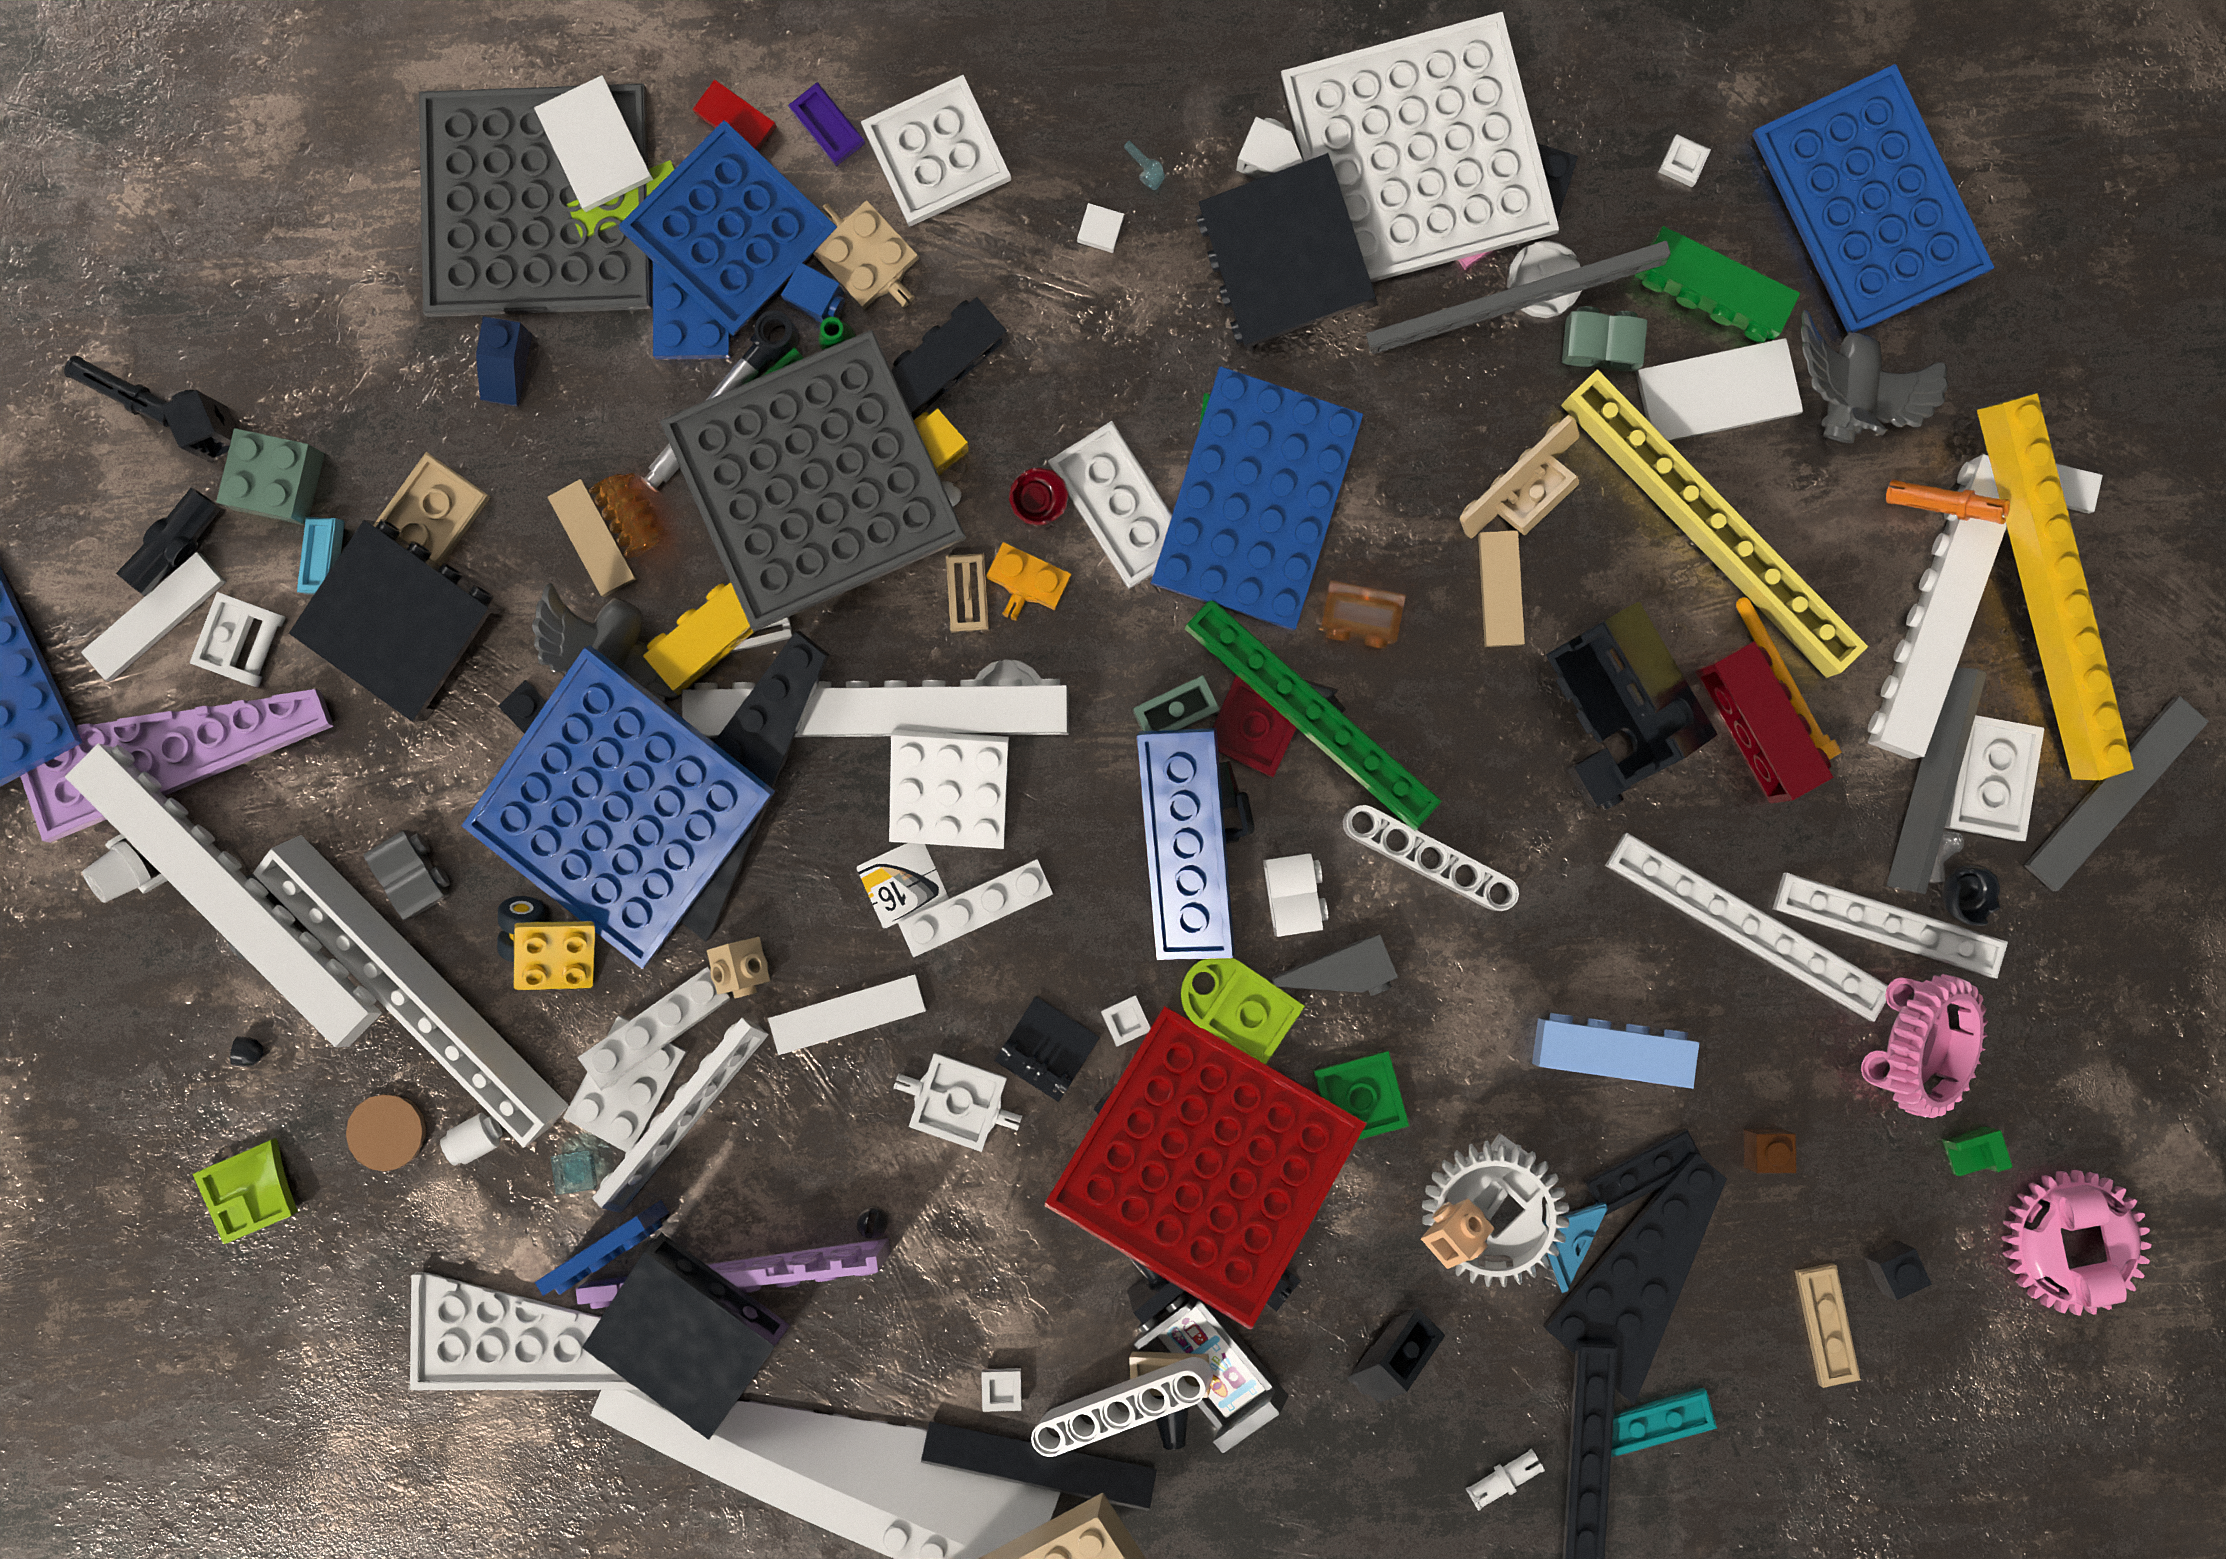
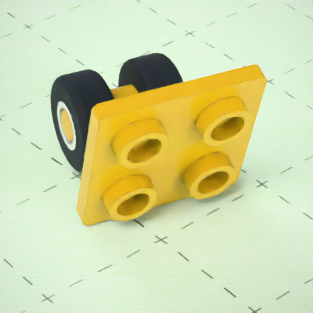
M528 896L511 897L499 905L497 921L500 928L504 931L498 934L497 951L503 959L514 962L515 990L591 988L593 986L594 922H545L544 905L539 900Z

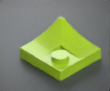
M276 1138L193 1173V1177L223 1244L298 1213L286 1180L279 1144Z

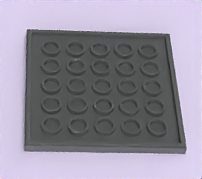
M644 83L608 85L648 167L646 87ZM578 86L419 92L423 314L426 317L652 309L651 259L619 230V224L621 223L619 220L612 217L601 219L595 226L594 235L588 237L584 224L572 218L570 212L578 211L582 207L580 203L575 207L567 206L568 203L578 199L534 107ZM646 184L638 187L639 204L647 197ZM624 194L619 196V200L614 205H600L598 207L606 211L615 210L622 204ZM606 222L617 224L601 232L599 231L600 227ZM575 224H578L582 228V239Z
M873 330L659 420L753 632L966 540V535Z

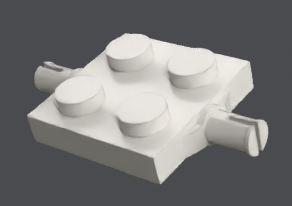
M935 1052L928 1072L920 1081L901 1073L897 1076L896 1080L900 1082H895L893 1089L915 1095V1110L909 1127L980 1152L983 1150L988 1133L995 1124L1018 1131L1023 1115L1001 1109V1095L1007 1077Z

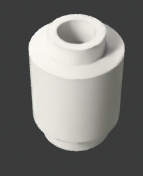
M479 1113L448 1130L446 1136L440 1139V1145L445 1157L452 1165L456 1166L460 1163L466 1165L499 1147V1137L502 1136V1130L493 1116L487 1117L484 1113Z

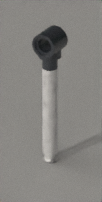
M771 310L763 313L757 319L755 333L749 339L753 345L706 400L753 381L771 359L776 362L781 356H785L793 348H797L799 332L786 314ZM774 327H785L786 331L782 339L779 341H769L770 331ZM670 443L650 465L649 469L651 471L645 479L641 477L643 483L655 492H659L656 488L662 481L667 483L680 467Z

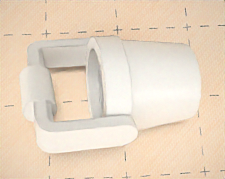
M122 834L106 843V847L110 850L82 871L93 893L104 903L136 888L145 894L167 881L162 874L153 879L150 878L142 860L126 843L128 840Z

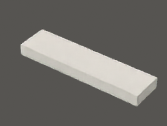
M196 552L81 653L105 681L112 682L225 584L226 581L202 554Z
M914 974L768 1018L778 1055L922 1013L927 1011L917 975Z

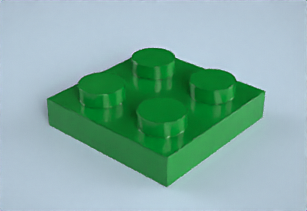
M1388 1050L1313 1070L1320 1097L1367 1123L1358 1140L1409 1126Z

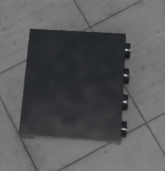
M1329 153L1198 202L1202 214L1196 215V220L1202 237L1209 236L1213 247L1212 250L1207 251L1214 273L1221 271L1225 285L1219 287V291L1225 308L1232 307L1236 317V321L1230 322L1237 344L1244 342L1249 352L1255 350L1253 346L1255 344L1363 306L1364 310L1378 306V301Z
M380 519L379 522L363 520L288 634L410 721H427L435 709L429 705L489 614H499L501 608L491 602L494 597L488 591L477 585H473L471 588L460 579L463 574L446 563H442L440 566L430 559L432 552L415 541H411L409 544L399 537L401 530L384 519Z
M661 1232L644 1251L582 1346V1349L649 1396L661 1407L689 1425L693 1430L710 1440L790 1325Z

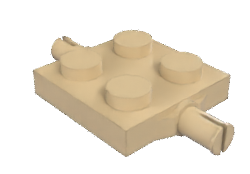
M867 200L851 215L843 219L832 209L830 204L823 205L824 210L832 218H829L821 208L819 210L837 228L817 248L813 255L864 310L876 298L888 292L892 294L903 308L907 307L909 304L900 292L910 303L914 300L915 296L900 281L905 272L919 259L918 255Z

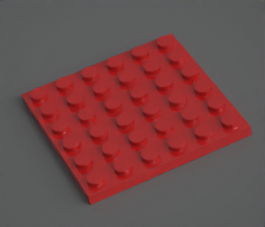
M1164 1006L1054 1186L1044 1206L1251 1330L1367 1123Z

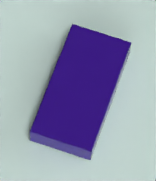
M818 82L788 105L791 112L836 167L865 145L862 136Z

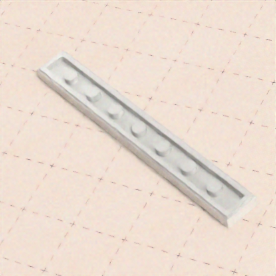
M1629 833L1622 835L1607 861L1606 867L1869 1021L1875 1022L1886 1003L1887 984Z

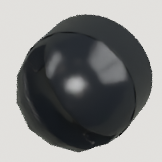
M237 1036L231 1048V1065L241 1068L254 1066L263 1056V1047L256 1039Z
M876 1206L865 1208L857 1218L859 1233L869 1239L880 1237L888 1227L886 1212ZM870 1214L877 1215L873 1226V1233L866 1231Z

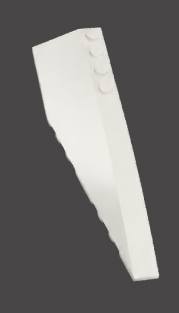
M601 1390L590 1415L718 1481L893 1559H978L1050 1521L1060 1492L921 1463L927 1430L917 1426L906 1425L905 1427L873 1419L867 1421L849 1418V1416L841 1414L828 1415L815 1413L809 1409L751 1400L749 1402L737 1400L710 1440H708L640 1390Z

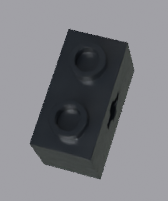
M198 390L178 392L172 397V401L161 405L179 448L208 462H213L228 455L233 430L236 428V425L227 406Z

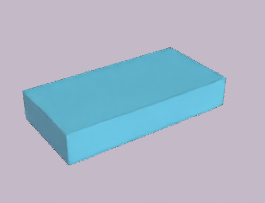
M306 517L297 592L314 595L341 555L344 520Z

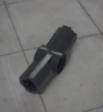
M191 487L167 518H161L149 527L143 537L144 544L116 574L145 597L173 567H180L195 554L198 547L196 540L221 508L207 496Z

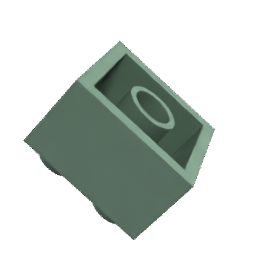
M234 428L216 503L235 511L305 525L306 517H310L325 453L306 443Z

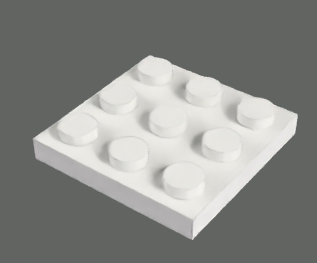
M964 75L861 121L865 134L909 227L1011 181V175Z
M893 730L891 734L889 842L1004 849L1009 737Z

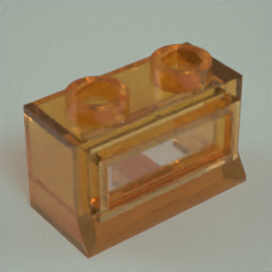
M1331 580L1326 589L1319 630L1327 631L1326 637L1330 639L1349 641L1350 636L1365 639L1364 645L1375 648H1387V643L1394 644L1397 641L1406 595Z

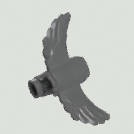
M1806 310L1803 311L1801 315L1803 325L1801 327L1802 349L1807 360L1808 371L1813 378L1811 381L1812 386L1817 392L1821 393L1825 401H1829L1827 416L1822 420V426L1825 427L1824 437L1839 442L1854 443L1856 434H1861L1863 429L1868 428L1883 435L1887 429L1878 420H1881L1883 423L1891 422L1897 427H1903L1906 424L1912 427H1920L1923 424L1924 418L1931 417L1935 412V407L1945 402L1944 393L1949 385L1946 379L1948 369L1943 362H1936L1921 370L1908 373L1881 370L1882 354L1879 341L1865 334L1848 333L1842 342L1838 354L1828 346L1824 338L1819 334L1810 313Z
M552 583L544 587L542 598L536 605V617L532 623V629L536 635L534 646L539 651V664L549 665L553 672L563 671L566 674L584 647L591 645L663 703L666 700L679 697L643 657L649 650L647 649L648 644L638 641L642 626V613L639 608L625 600L614 598L601 609L594 623H591L575 615L563 603ZM693 683L689 688H687L686 690H691V689H693V688H694V683Z

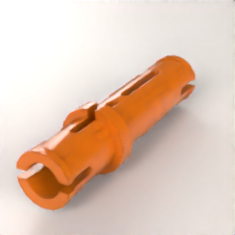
M1896 479L1890 482V486L1894 488L1888 487L1886 493V502L1888 504H1898L1957 515L1958 520L1964 521L1973 518L2002 525L2006 522V518L2002 517V515L2008 517L2010 510V501L2008 499L1976 495L1974 490L1965 489L1963 492L1902 482Z

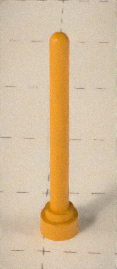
M1746 597L1739 598L1736 602V608L1758 647H1764L1769 653L1773 662V666L1770 668L1777 680H1782L1792 694L1790 702L1797 715L1802 714L1808 721L1812 730L1810 737L1816 748H1821L1829 759L1841 754L1842 751L1836 740H1831L1828 734L1823 735L1751 601Z

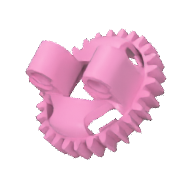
M1942 974L1941 977L1934 975L1932 982L1928 980L1920 982L1903 977L1894 979L1888 985L1885 997L1888 1005L1898 1011L1899 1014L1891 1030L1887 1052L1873 1051L1865 1056L1861 1065L1864 1079L1877 1087L1894 1092L1893 1100L1899 1102L1898 1107L1904 1109L1907 1113L1935 1118L1945 1115L1946 1111L1953 1110L1955 1102L1962 1101V1092L1970 1090L1968 1083L1971 1078H1976L1974 1072L1977 1064H1981L1979 1061L1980 1053L1985 1050L1982 1047L1983 1039L1988 1036L1984 1032V1026L1988 1021L1983 1017L1987 1009L1982 1005L1984 999L1982 995L1978 994L1977 987L1964 979ZM1914 992V999H1908L1909 995ZM1950 1003L1959 1005L1960 1030L1949 1027L1947 1006ZM1888 1065H1890V1071L1888 1072L1887 1076L1883 1078V1072ZM1933 1074L1944 1078L1932 1089L1930 1095L1925 1092L1923 1084Z
M2071 1170L2070 1176H2068L2067 1172L2056 1171L2055 1180L2047 1175L2041 1176L2043 1188L2037 1184L2029 1183L2028 1186L2032 1192L2030 1197L2020 1193L2017 1194V1197L2023 1203L2021 1208L2008 1207L2016 1215L2015 1221L2003 1222L2004 1225L2013 1229L2012 1235L2001 1237L2003 1241L2012 1244V1249L2003 1252V1255L2010 1259H2016V1262L2010 1265L2008 1269L2015 1274L2022 1273L2016 1280V1283L2024 1288L2029 1286L2027 1294L2034 1299L2040 1297L2042 1305L2050 1308L2054 1304V1309L2064 1314L2069 1307L2071 1313L2081 1316L2084 1306L2085 1311L2094 1315L2097 1314V1307L2110 1310L2112 1309V1304L2125 1302L2127 1296L2126 1289L2136 1290L2134 1284L2130 1281L2131 1277L2144 1278L2145 1276L2140 1270L2136 1269L2138 1263L2149 1264L2150 1262L2149 1259L2140 1255L2141 1250L2151 1248L2152 1245L2141 1241L2140 1236L2150 1232V1228L2137 1224V1222L2145 1217V1214L2140 1211H2131L2137 1203L2136 1199L2130 1197L2122 1199L2126 1189L2120 1186L2112 1188L2113 1180L2105 1177L2099 1180L2098 1174L2087 1172L2084 1176L2083 1172L2079 1170ZM2040 1199L2050 1202V1209L2043 1217L2040 1225L2033 1230L2024 1228L2025 1221L2032 1223L2042 1208L2037 1202ZM2100 1225L2107 1262L2069 1269L2061 1228L2073 1231ZM2044 1277H2050L2054 1282L2065 1287L2068 1292L2059 1291V1288L2050 1284Z

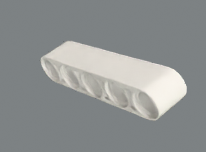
M1356 806L1348 810L1344 815L1343 829L1350 838L1487 909L1504 911L1516 904L1519 897L1518 887L1507 876L1418 830L1414 831L1408 825L1371 806ZM1358 812L1366 813L1371 819V827L1365 834L1358 833L1352 826L1353 816ZM1394 829L1399 830L1405 837V845L1398 852L1391 850L1386 842L1388 833ZM1427 847L1435 849L1439 854V862L1433 869L1426 868L1421 862V853ZM1461 865L1468 866L1473 872L1472 882L1466 887L1459 885L1455 879L1456 870ZM1497 882L1504 885L1507 890V897L1501 904H1495L1489 894L1490 888Z
M1190 1357L1053 1408L1044 1414L1033 1430L1031 1437L1033 1447L1043 1456H1057L1195 1405L1202 1400L1212 1382V1369L1202 1358ZM1190 1375L1195 1377L1200 1386L1194 1387L1189 1385L1185 1381L1184 1376ZM1149 1389H1158L1164 1395V1399L1154 1398ZM1115 1402L1124 1403L1128 1407L1129 1412L1120 1411L1115 1406ZM1080 1415H1088L1092 1418L1095 1425L1085 1423ZM1046 1427L1057 1430L1060 1437L1057 1438L1050 1435Z

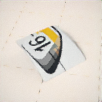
M907 843L857 866V871L883 928H888L949 899L925 844Z

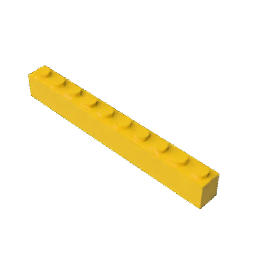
M2038 393L1978 409L1977 413L1999 498L2010 501L2008 517H2004L2006 518L2012 549L2071 777L2077 780H2103L2133 770L2125 732Z
M938 408L931 414L924 412L914 420L938 476L969 452L968 442ZM731 582L728 585L721 583L706 596L708 601L697 611L695 608L686 611L677 620L678 627L668 635L661 633L647 645L649 651L643 657L678 696L754 633Z

